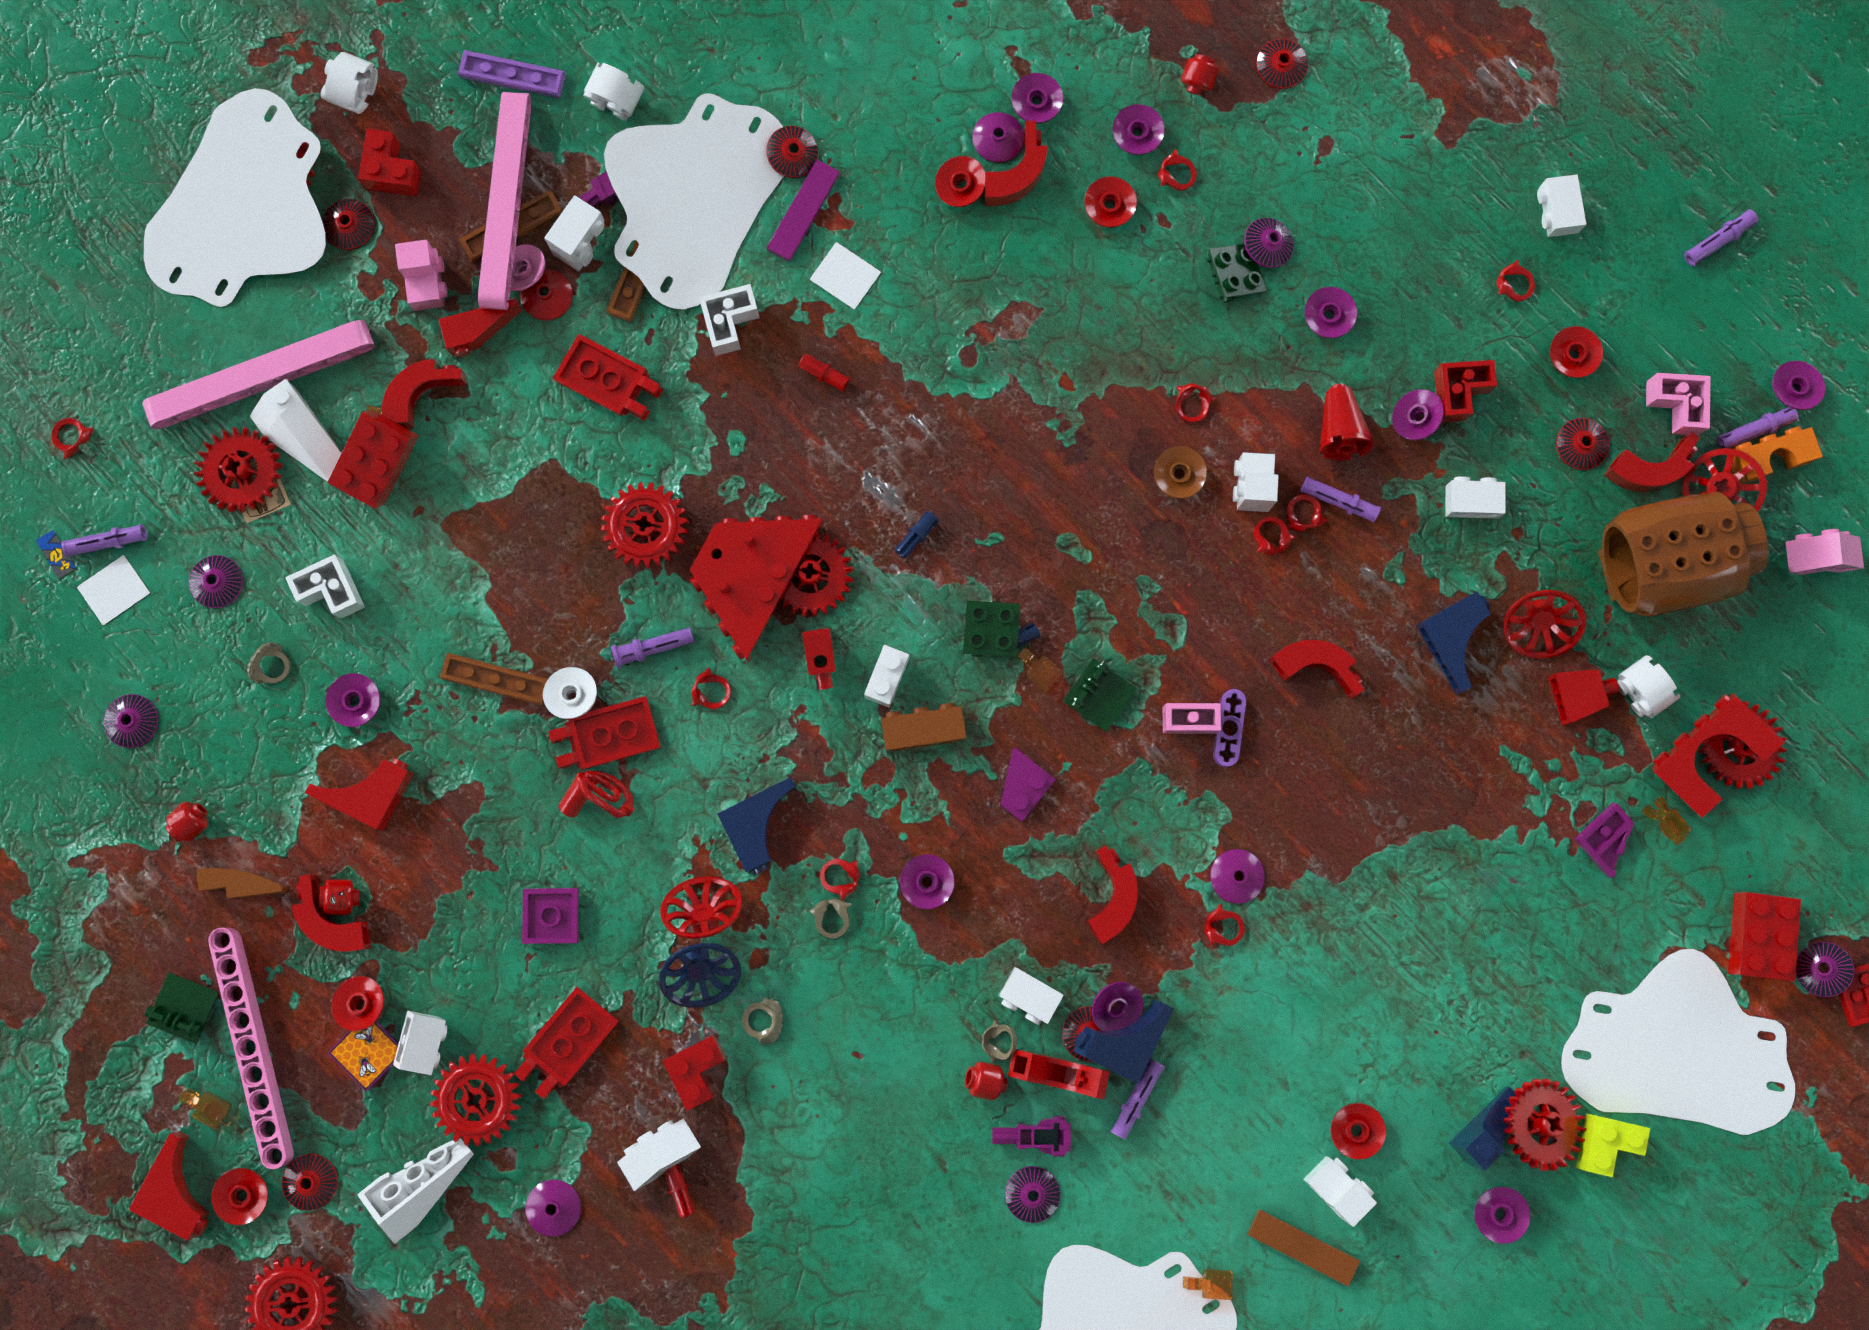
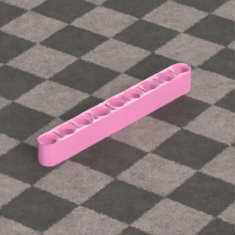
M502 92L478 290L479 308L507 310L509 307V303L506 301L510 300L531 115V97L529 93Z
M356 320L145 399L142 404L150 427L152 429L166 428L273 388L285 379L291 381L371 351L375 345L366 321Z
M217 928L209 936V947L262 1164L266 1168L277 1169L286 1166L292 1161L294 1151L240 933L233 928ZM224 933H227L230 937L227 947H223L221 944V937ZM230 960H234L236 963V970L233 974H230L227 970V964ZM237 986L243 991V996L239 1001L235 999L233 994ZM243 1013H246L249 1017L247 1027H243L240 1023V1017ZM249 1040L254 1041L256 1045V1050L253 1054H250L246 1049ZM255 1067H259L262 1071L260 1081L255 1080L253 1077ZM262 1094L268 1096L269 1104L267 1108H263L259 1103ZM268 1121H272L275 1124L276 1130L273 1135L266 1131ZM275 1148L279 1149L282 1153L280 1162H276L273 1159L272 1153Z

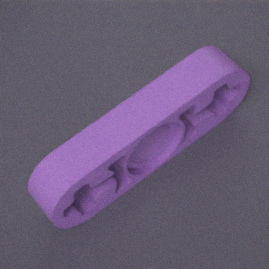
M1237 689L1228 690L1220 699L1221 731L1215 737L1213 758L1221 767H1230L1239 759L1246 697ZM1232 695H1235L1236 700L1240 701V705L1234 707L1233 713L1239 714V718L1224 716V712H1230L1231 705L1226 703V699H1230ZM1225 721H1233L1236 724L1237 732L1235 735L1228 736L1223 732L1222 726ZM1220 739L1226 741L1236 740L1235 745L1229 744V753L1233 754V758H1229L1227 762H1224V757L1219 756V752L1224 751L1226 742L1220 743Z

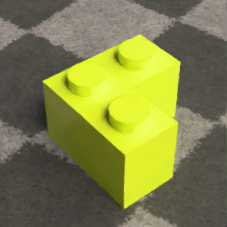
M1585 1113L1586 1118L1584 1119L1583 1127L1587 1130L1582 1131L1581 1138L1585 1139V1142H1580L1579 1148L1581 1152L1578 1153L1575 1168L1613 1177L1618 1150L1643 1156L1646 1155L1650 1128Z

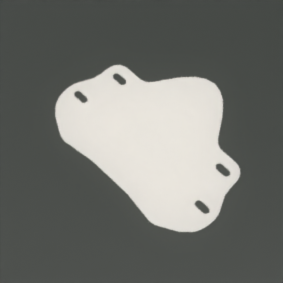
M254 88L240 92L220 104L214 110L195 155L169 198L145 229L144 262L146 271L151 280L161 289L171 294L196 296L212 305L223 307L233 301L244 281L250 276L303 271L315 265L323 256L326 246L325 230L319 211L306 183L307 174L320 154V141L312 132L296 120L290 108L281 97L268 90ZM275 105L277 112L270 122H266L264 120L265 114L270 106ZM307 142L309 148L304 157L301 159L297 158L296 153L301 144ZM176 267H180L182 269L181 275L176 283H171L169 278ZM226 279L228 285L221 296L216 295L215 290L220 281Z
M706 93L696 99L686 119L679 124L627 128L615 134L607 142L604 152L605 168L613 189L627 215V224L615 244V257L624 267L637 275L652 297L663 305L674 309H687L701 304L699 297L718 293L722 290L742 241L762 205L784 177L771 167L767 159L766 148L769 138L776 130L783 127L778 119L768 111L755 106L736 105L719 96ZM711 104L714 106V111L710 119L705 121L702 119V114L707 105ZM755 117H759L761 124L755 133H750L749 126ZM636 240L639 246L634 255L628 257L626 250L630 243ZM668 276L672 277L673 283L666 293H662L660 287L663 281Z
M1683 949L1668 955L1629 994L1620 995L1596 991L1587 995L1582 1004L1578 1025L1564 1045L1561 1064L1566 1082L1577 1095L1597 1110L1603 1112L1660 1115L1701 1122L1740 1135H1749L1774 1126L1784 1119L1791 1110L1795 1098V1082L1787 1062V1036L1785 1028L1776 1020L1749 1016L1744 1013L1715 962L1704 953L1695 949ZM1595 1004L1608 1005L1612 1011L1610 1014L1597 1013L1593 1010V1006ZM1759 1031L1772 1032L1776 1035V1039L1774 1041L1761 1040L1757 1037ZM1573 1051H1588L1591 1053V1058L1589 1060L1575 1058ZM1770 1081L1782 1083L1785 1086V1090L1783 1092L1772 1091L1766 1085Z
M1071 1245L1062 1248L1053 1257L1047 1269L1043 1293L1042 1324L1039 1330H1236L1237 1328L1236 1312L1229 1297L1223 1290L1203 1278L1191 1260L1181 1252H1170L1148 1266L1138 1267L1106 1251L1088 1245ZM1175 1264H1179L1182 1267V1270L1173 1277L1166 1278L1164 1276V1272ZM1213 1300L1219 1301L1220 1306L1209 1314L1203 1313L1202 1308Z

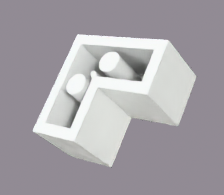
M574 195L544 239L555 257L575 270L580 271L593 258L594 250L590 241L594 236L597 237L602 232L605 220L600 211Z
M751 284L699 297L715 356L740 350L741 347L734 325L760 318Z
M1243 452L1239 460H1235L1234 476H1238V483L1233 489V502H1237V510L1269 512L1277 502L1278 475L1274 474L1275 454Z
M335 554L285 577L296 602L305 607L325 598L331 613L340 619L365 608L344 560Z
M684 1119L674 1124L672 1120L664 1123L657 1129V1133L653 1134L652 1131L643 1134L637 1139V1143L624 1150L626 1155L617 1163L634 1191L654 1181L667 1169L686 1160L701 1148Z
M1326 1156L1303 1180L1343 1221L1354 1227L1377 1204L1371 1197L1374 1192L1363 1181L1357 1178L1352 1180L1346 1174L1349 1169L1337 1157L1333 1161Z

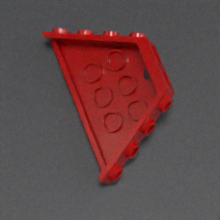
M804 515L802 519L791 520L790 516L775 517L774 521H765L763 517L749 518V522H738V519L735 518L722 519V523H715L690 568L694 576L690 579L691 583L698 593L703 590L708 598L704 601V604L711 615L718 614L722 621L718 623V626L726 638L730 635L736 644L732 648L740 660L745 658L749 663L752 659L751 653L818 529H822L824 521L822 518L818 519L817 515ZM718 550H721L722 556L719 559H714Z

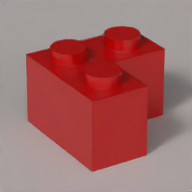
M366 130L358 180L366 190L417 197L421 170L414 160L398 159L400 143L393 132Z
M1494 360L1441 363L1434 371L1436 395L1441 399L1444 406L1442 423L1466 421L1473 414L1471 395L1489 394L1497 386Z
M716 1034L663 1060L686 1111L714 1097L703 1071L727 1059Z

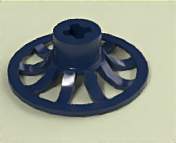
M713 943L690 945L675 952L663 964L659 973L660 989L670 1002L682 1007L699 1008L713 1005L729 996L736 988L741 977V965L734 952L722 945ZM709 949L717 950L723 954L716 959H710ZM677 958L683 963L680 969L674 970L669 968ZM728 958H730L734 966L731 969L718 967V965L726 962ZM715 974L725 977L733 976L730 984L726 985ZM666 976H681L674 984L666 985ZM706 980H709L712 985L722 992L710 998ZM688 981L682 998L672 993L679 990ZM699 983L703 1000L692 1001L690 999L695 985Z

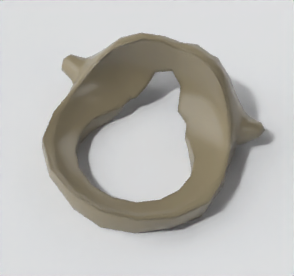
M837 898L822 900L809 911L814 915L817 931L824 937L836 939L846 933L850 926L848 908L851 906V903H846ZM833 904L834 909L837 910L844 921L842 929L836 933L826 932L822 927L824 912L827 911V905Z
M996 1020L993 1021V1024L982 1035L983 1050L991 1058L992 1063H995L997 1059H1010L1017 1048V1036L1014 1029L1009 1025L999 1024ZM1007 1031L1012 1039L1011 1048L1007 1053H1004L996 1046L990 1044L989 1040Z

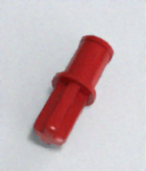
M804 354L800 359L799 368L819 378L818 381L820 383L824 381L841 392L846 389L850 377L831 368L830 363L826 365L808 354Z
M678 1163L667 1169L664 1175L670 1190L668 1194L672 1193L679 1216L685 1218L694 1214V1208L687 1191L689 1184H686Z

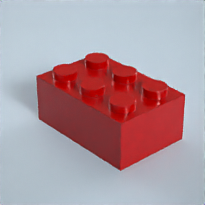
M372 409L363 411L327 483L374 509L385 505L419 435Z
M1750 892L1734 893L1728 974L1795 982L1801 899Z

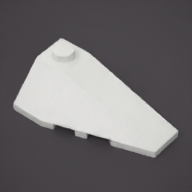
M285 379L263 394L250 417L261 433L269 438V441L328 482L342 452L295 386Z
M461 1138L458 1142L452 1140L430 1151L427 1158L417 1163H414L412 1160L404 1164L405 1169L393 1175L388 1172L380 1176L357 1195L378 1225L395 1244L419 1225L474 1154L468 1146L464 1145V1141Z

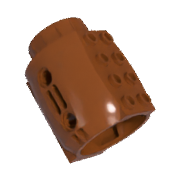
M1711 492L1669 499L1622 511L1606 525L1603 532L1602 548L1598 550L1611 602L1617 601L1627 612L1644 617H1653L1740 596L1747 588L1749 577L1765 570L1768 562V541L1762 520L1751 505L1747 503L1733 505L1724 494Z

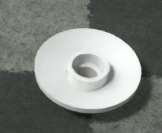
M576 667L558 670L550 676L543 689V700L547 709L553 715L562 719H575L584 715L591 709L597 696V687L594 679L588 672ZM576 693L574 699H568L569 694Z

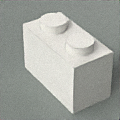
M1578 174L1546 178L1538 189L1537 198L1539 204H1542L1543 207L1542 226L1547 230L1548 237L1579 233L1586 226V219Z
M1455 477L1454 480L1446 485L1445 517L1499 519L1505 514V482H1497L1496 478L1490 477L1481 478L1480 481H1470L1469 477Z
M887 645L883 646L864 693L865 699L890 708L909 661V654Z
M1014 967L999 994L1003 998L1001 1004L1015 1012L1018 1007L1027 1012L1025 1018L1037 1025H1040L1042 1021L1048 1024L1064 996Z
M407 1011L393 1065L401 1070L432 1075L433 1068H437L440 1060V1053L438 1052L440 1041L443 1042L447 1034L446 1020L437 1016Z

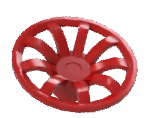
M1723 448L1709 451L1698 457L1692 463L1694 466L1685 474L1682 487L1683 497L1690 495L1689 485L1690 481L1707 486V490L1698 495L1720 492L1731 502L1735 500L1737 503H1747L1749 505L1751 504L1739 495L1740 491H1760L1755 505H1751L1757 512L1765 501L1767 493L1765 473L1753 457L1740 450ZM1718 455H1727L1723 472H1718L1710 458ZM1734 456L1740 457L1749 463L1736 474L1731 473ZM1703 462L1712 475L1710 479L1693 475L1697 467ZM1755 469L1760 484H1740L1739 480Z
M1541 590L1523 596L1510 607L1503 622L1504 637L1509 646L1521 655L1536 659L1551 658L1567 652L1580 641L1586 628V616L1581 604L1573 596L1557 590ZM1546 596V599H1537V600H1534L1533 602L1530 601L1531 599H1534V598H1537V597ZM1554 596L1568 601L1567 604L1560 608H1554ZM1522 604L1527 608L1526 616L1513 615ZM1574 607L1578 612L1579 618L1568 619L1560 615L1568 613ZM1510 622L1525 624L1518 632L1510 633ZM1558 624L1569 627L1578 626V629L1572 637L1565 633ZM1532 630L1530 640L1525 648L1516 643L1515 640L1523 638ZM1553 631L1567 643L1554 649L1550 632ZM1543 633L1547 651H1533L1539 635Z
M715 876L692 878L678 884L665 896L660 909L661 919L664 926L677 936L689 939L711 937L729 928L736 921L742 909V898L738 888L726 879ZM704 883L702 901H699L691 886ZM712 883L723 886L710 901ZM684 890L692 905L690 906L687 902L674 897ZM728 892H731L735 897V900H725L719 903ZM669 905H676L685 911L667 913ZM727 907H735L730 918L721 913ZM675 919L686 920L679 929L671 924V921ZM690 926H692V929L695 933H690L686 931Z

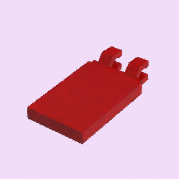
M580 334L577 335L552 378L556 383L621 417L623 415L627 416L630 412L646 421L650 411L647 410L646 406L636 401L640 392L643 390L658 399L663 392L660 384L649 379L650 375L647 374L646 368Z
M646 696L587 712L578 718L568 719V722H565V727L548 731L552 744L570 740L573 752L555 757L559 769L577 765V769L581 768L583 771L661 749Z
M576 987L525 1047L523 1057L526 1060L514 1075L521 1081H525L534 1069L537 1068L547 1078L535 1092L543 1099H546L556 1085L560 1088L567 1086L617 1026L619 1021L579 987Z

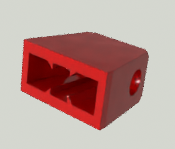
M830 628L802 632L808 674L815 675L817 690L833 688L831 672L836 671ZM816 656H825L826 665L818 666Z
M1599 670L1559 672L1548 677L1562 726L1608 707L1609 701L1607 696L1619 693L1617 680L1615 678L1602 680Z

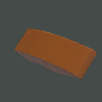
M223 868L197 869L198 891L226 889V896L229 899L290 892L289 886L257 873Z

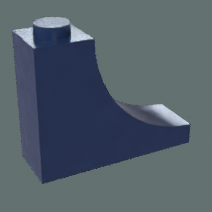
M1478 591L1416 625L1456 695L1472 687L1465 668L1466 646L1477 625L1491 615L1488 601L1484 596H1480Z
M791 777L717 814L746 873L753 872L754 875H757L769 868L767 864L772 862L767 845L768 824L773 811L780 801L790 792L797 789Z
M1154 999L1147 1011L1137 1021L1124 1028L1100 1031L1085 1026L1084 1030L1076 1038L1074 1052L1138 1084L1174 1008Z
M1506 1086L1449 1142L1451 1147L1467 1164L1486 1170L1505 1151L1502 1145L1507 1135L1504 1129L1508 1128V1124L1504 1123L1503 1119L1509 1117V1114L1505 1112V1107L1512 1106L1509 1103L1510 1096L1516 1097L1510 1087Z

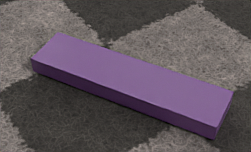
M467 50L463 51L458 70L460 78L558 99L561 97L566 77L565 71Z

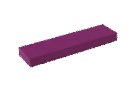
M816 160L766 247L767 251L788 262L792 260L840 176V171Z

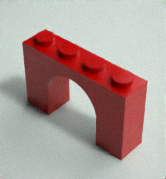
M1734 693L1730 696L1727 694L1723 695L1714 704L1716 708L1709 715L1704 713L1694 722L1695 728L1688 734L1686 732L1682 733L1673 742L1675 746L1668 753L1663 751L1653 760L1655 765L1652 767L1654 773L1701 818L1722 800L1721 796L1697 774L1695 769V753L1703 741L1714 735H1732L1742 740L1763 761L1768 759L1785 743Z

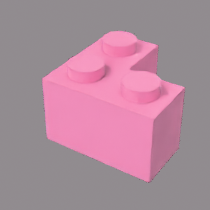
M428 240L395 244L398 270L405 278L409 306L413 311L445 307L444 298L448 297V291L445 281L442 282L441 272H444L445 268L443 258L438 256L437 249L432 248Z
M1656 373L1647 380L1646 407L1672 408V434L1687 435L1693 432L1698 436L1710 428V376Z
M1828 529L1822 531L1820 536L1812 537V534H1800L1795 536V540L1786 541L1788 567L1791 574L1805 575L1823 571L1840 573L1864 569L1861 538L1850 535L1849 531L1839 532V529Z

